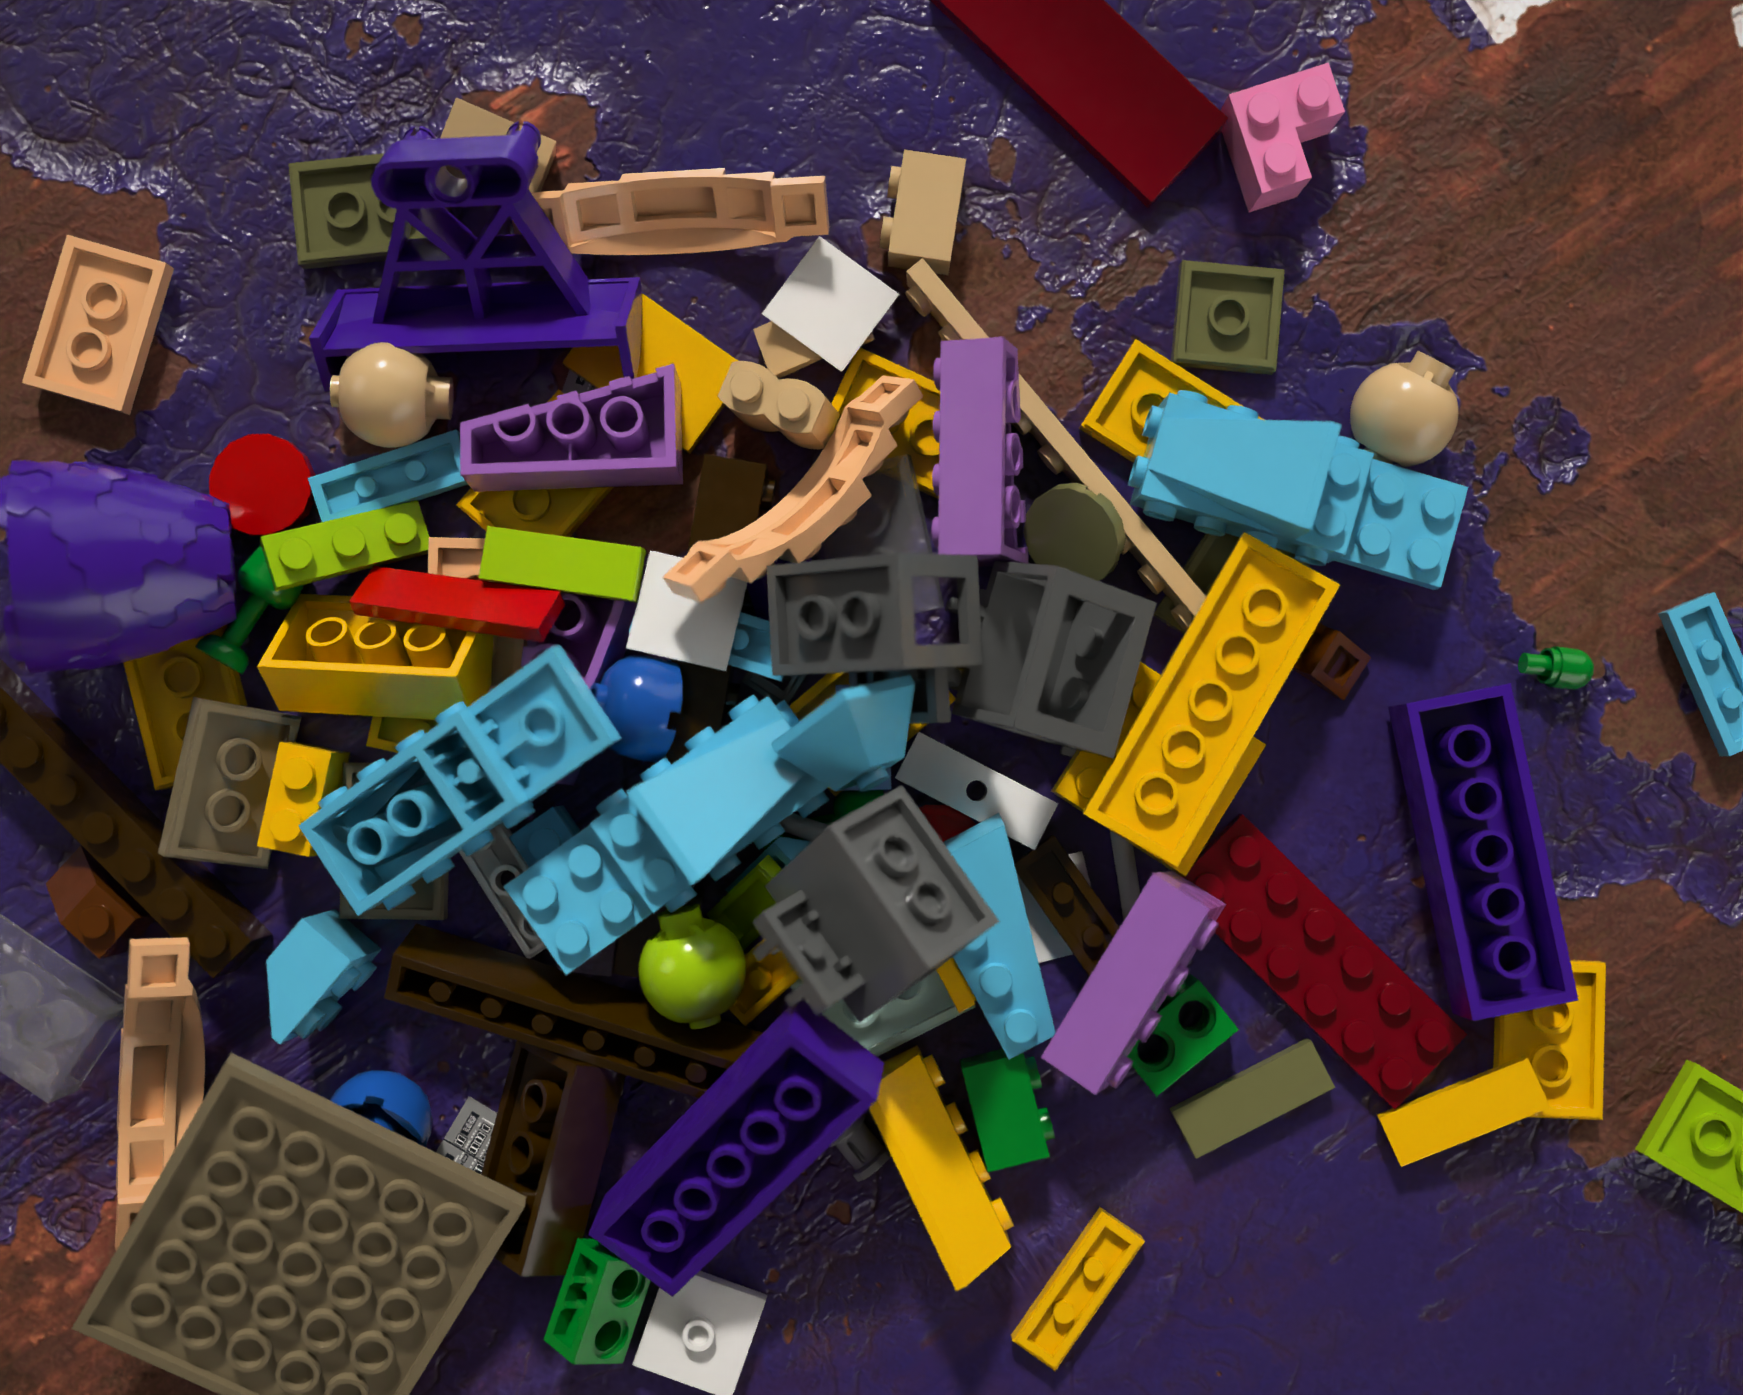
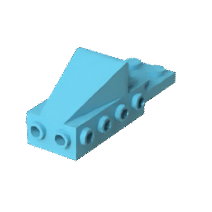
M1180 390L1177 392V395L1169 393L1158 407L1154 405L1150 407L1142 436L1149 437L1143 457L1137 455L1128 481V486L1134 487L1130 505L1143 508L1145 515L1164 521H1174V518L1194 523V529L1215 536H1224L1227 533L1240 537L1242 533L1246 532L1275 549L1278 548L1295 553V559L1311 565L1325 566L1326 563L1337 561L1428 589L1436 590L1441 588L1467 495V486L1373 459L1374 453L1359 449V442L1348 437L1339 436L1341 424L1334 422L1258 419L1259 414L1255 410L1237 405H1230L1227 409L1207 404L1208 398L1206 396L1187 390Z
M560 645L545 651L469 707L461 701L444 710L435 718L438 723L436 727L427 733L424 730H420L395 746L398 751L397 755L388 761L385 758L377 760L356 774L359 780L358 783L350 789L343 786L322 798L318 802L321 809L298 825L357 916L382 903L389 911L416 894L411 886L422 877L427 884L436 880L455 867L450 859L452 856L463 850L468 857L492 842L495 838L490 830L504 823L506 828L509 829L535 812L532 801L547 792L548 788L621 739Z
M755 695L750 696L728 712L733 720L731 723L717 733L714 732L711 726L705 728L684 744L689 753L671 765L667 758L660 760L640 775L643 783L634 786L626 793L623 789H620L595 807L601 816L503 886L566 975L663 905L666 906L670 913L684 905L697 895L691 885L708 873L714 881L723 877L741 863L736 856L737 852L751 842H754L759 850L785 832L779 822L796 810L802 818H805L829 800L824 793L828 786L775 753L771 745L774 740L800 722L785 700L775 705L769 696L760 702Z

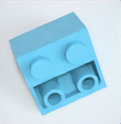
M335 909L302 918L266 960L272 1038L280 1045L297 1036L305 1039L316 1028L319 1031L326 1028L342 1009V1006L337 1001L350 988L354 991L360 988L376 969V966L371 961L382 949L347 919H339L340 913Z

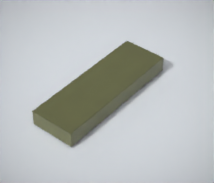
M1306 1038L1169 1109L1190 1151L1197 1159L1334 1089L1335 1086L1312 1041Z

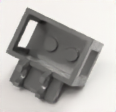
M888 553L767 566L772 676L849 672V687L853 688L911 675L915 683L910 724L950 722L949 687L959 686L962 677L961 671L956 666L983 665L977 555ZM912 577L957 578L960 644L916 645Z
M994 561L987 589H979L983 665L956 666L961 671L962 677L959 686L949 687L958 691L952 714L1046 743L1114 758L1156 602L1059 566ZM951 597L950 601L947 600L945 611L958 615V599Z
M901 785L828 826L765 885L777 904L762 912L753 921V924L765 941L752 953L758 961H761L770 953L775 955L781 951L802 981V984L784 998L790 1008L804 999L818 1016L843 999L860 1023L929 976L1000 921Z

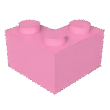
M1329 62L1229 94L1220 111L1228 117V120L1222 129V134L1248 212L1297 197L1312 178L1301 143L1329 134L1345 113Z

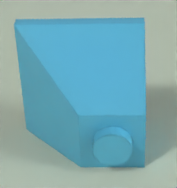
M911 675L841 690L774 740L771 745L775 753L834 791L856 785L861 792L872 789L886 781L890 777L887 769L905 757L915 683Z

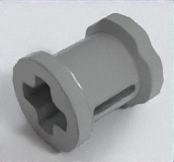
M864 1113L829 1146H836L854 1168L853 1177L857 1182L871 1176L891 1157L887 1145H882L864 1123L866 1118Z

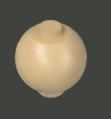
M374 343L349 356L341 367L340 376L332 375L331 406L339 408L345 425L356 436L370 444L387 448L407 446L427 435L436 419L451 420L453 379L452 377H438L432 363L422 353H410L394 347L391 343Z
M1417 351L1411 362L1392 363L1370 374L1357 389L1351 404L1350 424L1356 441L1366 446L1365 451L1374 453L1373 459L1389 464L1396 462L1403 467L1418 465L1435 457L1447 446L1457 427L1459 415L1458 401L1448 383L1455 370Z

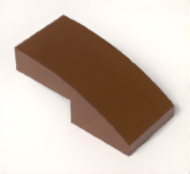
M1319 621L1292 669L1337 699L1344 701L1371 657L1340 631L1328 628Z

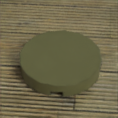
M1080 483L1058 484L1036 498L1026 513L1023 533L1028 553L1035 564L1059 566L1100 581L1113 572L1118 565L1120 553L1124 551L1126 536L1122 518L1108 498L1101 493L1096 495L1094 492L1087 490L1086 488L1089 486Z

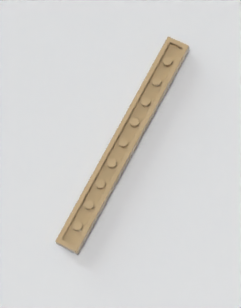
M923 258L906 271L907 286L910 288L905 292L907 298L923 317L931 313L942 326V329L938 331L942 341L989 338ZM1019 374L1021 419L1018 423L1011 424L1022 435H1025L1028 431L1042 446L1037 450L1040 458L1054 474L1057 475L1063 471L1072 483L1089 486L1086 488L1087 490L1094 492L1096 495L1101 493L1112 502L1122 518L1126 536L1124 551L1121 554L1124 555L1130 551L1142 566L1137 572L1148 588L1156 595L1163 591L1173 601L1176 607L1171 610V614L1186 631L1206 596Z

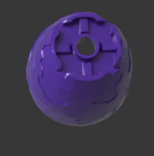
M12 461L9 475L0 478V529L7 532L9 575L13 605L5 607L2 623L11 658L17 661H24L30 673L70 669L92 670L169 650L170 647L186 640L200 638L237 619L235 562L232 539H230L232 524L229 503H225L211 495L199 493L186 486L159 479L153 474L90 462Z

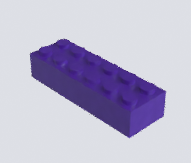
M1511 683L1389 706L1390 719L1452 1013L1471 1021L1579 1001Z
M804 999L794 1007H788L604 1195L588 1235L673 1297L877 1101L884 1062L822 1013L817 1016Z

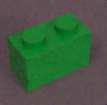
M999 1049L959 1059L987 1171L992 1172L1050 1157L1046 1141L1055 1139L1047 1107L1037 1108L1033 1089L1041 1088L1042 1083L1035 1057L1025 1058L1024 1053L1008 1059L1004 1050Z

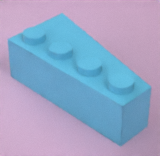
M997 813L943 843L1000 921L953 958L1008 1059H1011L1052 1038L1056 1032L1005 825L1000 813Z

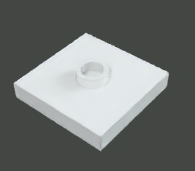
M699 1271L673 1297L659 1287L632 1365L714 1395H733L763 1311L767 1294Z

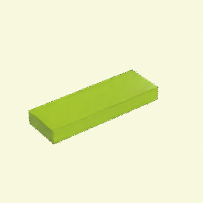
M487 526L478 578L488 582L637 603L646 550L637 546Z

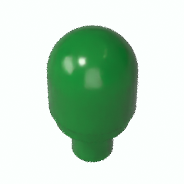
M1553 646L1543 649L1540 655L1522 653L1518 661L1520 673L1537 675L1540 683L1553 688L1579 689L1589 683L1594 674V664L1591 657L1584 651L1576 648Z

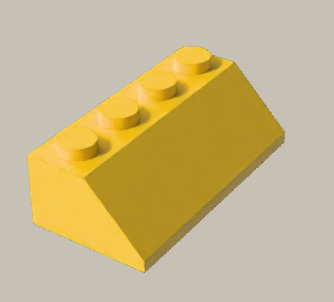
M300 594L257 665L279 711L435 720L440 713L454 704L463 701L469 707L487 694L492 680L493 635L355 615L349 603L352 596Z
M917 1045L884 1061L877 1101L869 1107V1110L954 1288L958 1291L970 1284L1011 1248L1006 1230L1014 1227V1224L1002 1198L999 1197L992 1201L983 1182L991 1179V1176L987 1171L979 1150L977 1149L969 1153L963 1142L961 1134L967 1132L968 1128L957 1104L953 1102L946 1106L938 1087L946 1082L934 1056L931 1054L923 1058Z

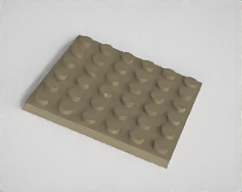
M231 1053L71 1329L219 1395H409L525 1208L526 1196Z

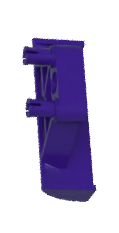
M518 121L513 123L507 135L438 139L431 130L424 126H420L416 134L414 126L406 131L402 141L394 142L387 148L371 177V187L375 196L383 204L397 209L380 288L337 289L309 337L325 392H330L332 375L340 376L341 367L347 360V356H351L368 345L380 342L390 343L394 347L408 351L411 354L618 346L623 377L637 378L642 341L640 277L587 278L528 189L538 168L536 152L541 145V135L535 125L524 121L519 131L520 125ZM445 166H454L460 169L466 178L462 179L451 175ZM498 205L478 237H475L472 231L444 208ZM509 216L521 232V234L496 235ZM411 227L416 228L426 238L409 239ZM544 266L554 281L492 283L489 268ZM464 269L467 284L398 287L401 271Z

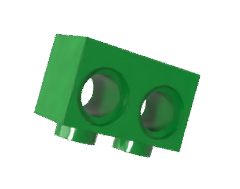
M1189 973L1177 993L1173 997L1167 995L1157 1010V1013L1161 1015V1019L1152 1034L1161 1036L1162 1047L1160 1052L1149 1059L1139 1057L1137 1046L1140 1040H1138L1127 1057L1134 1061L1132 1067L1152 1092L1158 1096L1239 1029L1200 980ZM1199 1001L1202 1006V1015L1198 1022L1191 1026L1180 1025L1178 1019L1180 1008L1186 1002Z
M577 1238L544 1341L573 1365L623 1364L650 1280L595 1239Z

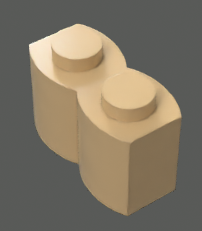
M749 361L732 362L718 393L719 399L746 425L760 431H780L792 443L808 449H824L840 417L838 411L815 386L798 379L779 380L766 367Z

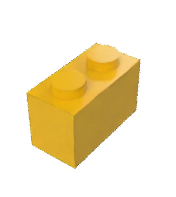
M279 742L258 838V847L307 857L317 856V853L298 825L321 809L318 802L322 798L342 787L343 762H348L349 752L301 742Z

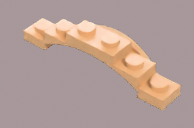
M725 168L628 173L623 174L619 181L568 183L565 190L531 192L571 254L662 255L723 251L787 242L796 236L828 235L830 228L825 176L775 178V172L726 175ZM512 221L514 234H521L517 226Z
M883 375L861 396L845 406L841 418L821 454L804 477L778 504L759 519L739 531L714 540L698 541L690 548L688 554L662 577L673 594L702 603L705 599L717 595L725 587L726 580L729 577L752 583L754 580L767 575V566L775 565L777 559L800 563L816 555L821 549L822 542L838 527L853 520L857 515V509L872 496L862 479L878 471L883 465V459L898 446L888 429L903 422L909 414L908 410L923 397L915 380Z
M187 937L129 939L127 984H125L123 1028H121L117 1107L116 1251L203 1102L205 1084L204 1032L199 1000L192 983L188 979L190 943Z

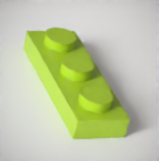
M415 500L261 536L260 544L276 592L373 568V566H381L428 554L429 534L419 502Z

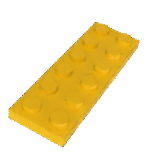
M1246 532L1242 533L1082 813L1178 867L1340 584Z

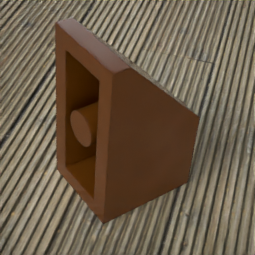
M82 845L46 883L60 924L99 959L126 952L129 949V939H138L155 921Z

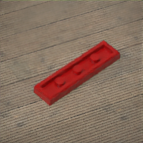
M373 566L349 600L355 615L544 642L565 606L561 591Z

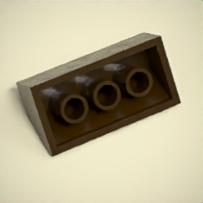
M516 1040L481 1175L526 1196L525 1208L494 1258L521 1277L565 1275L577 1238L584 1237L592 1202L597 1192V1183L604 1156L610 1142V1134L619 1099L623 1093L626 1075Z

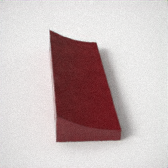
M930 0L1147 208L1219 136L1228 120V117L1105 0Z

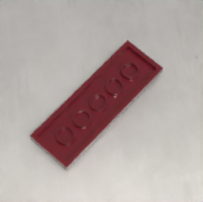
M1238 814L1199 854L1188 874L1184 877L1227 904L1216 920L1218 926L1214 934L1392 1108L1396 1109L1467 1036L1418 985L1243 814Z

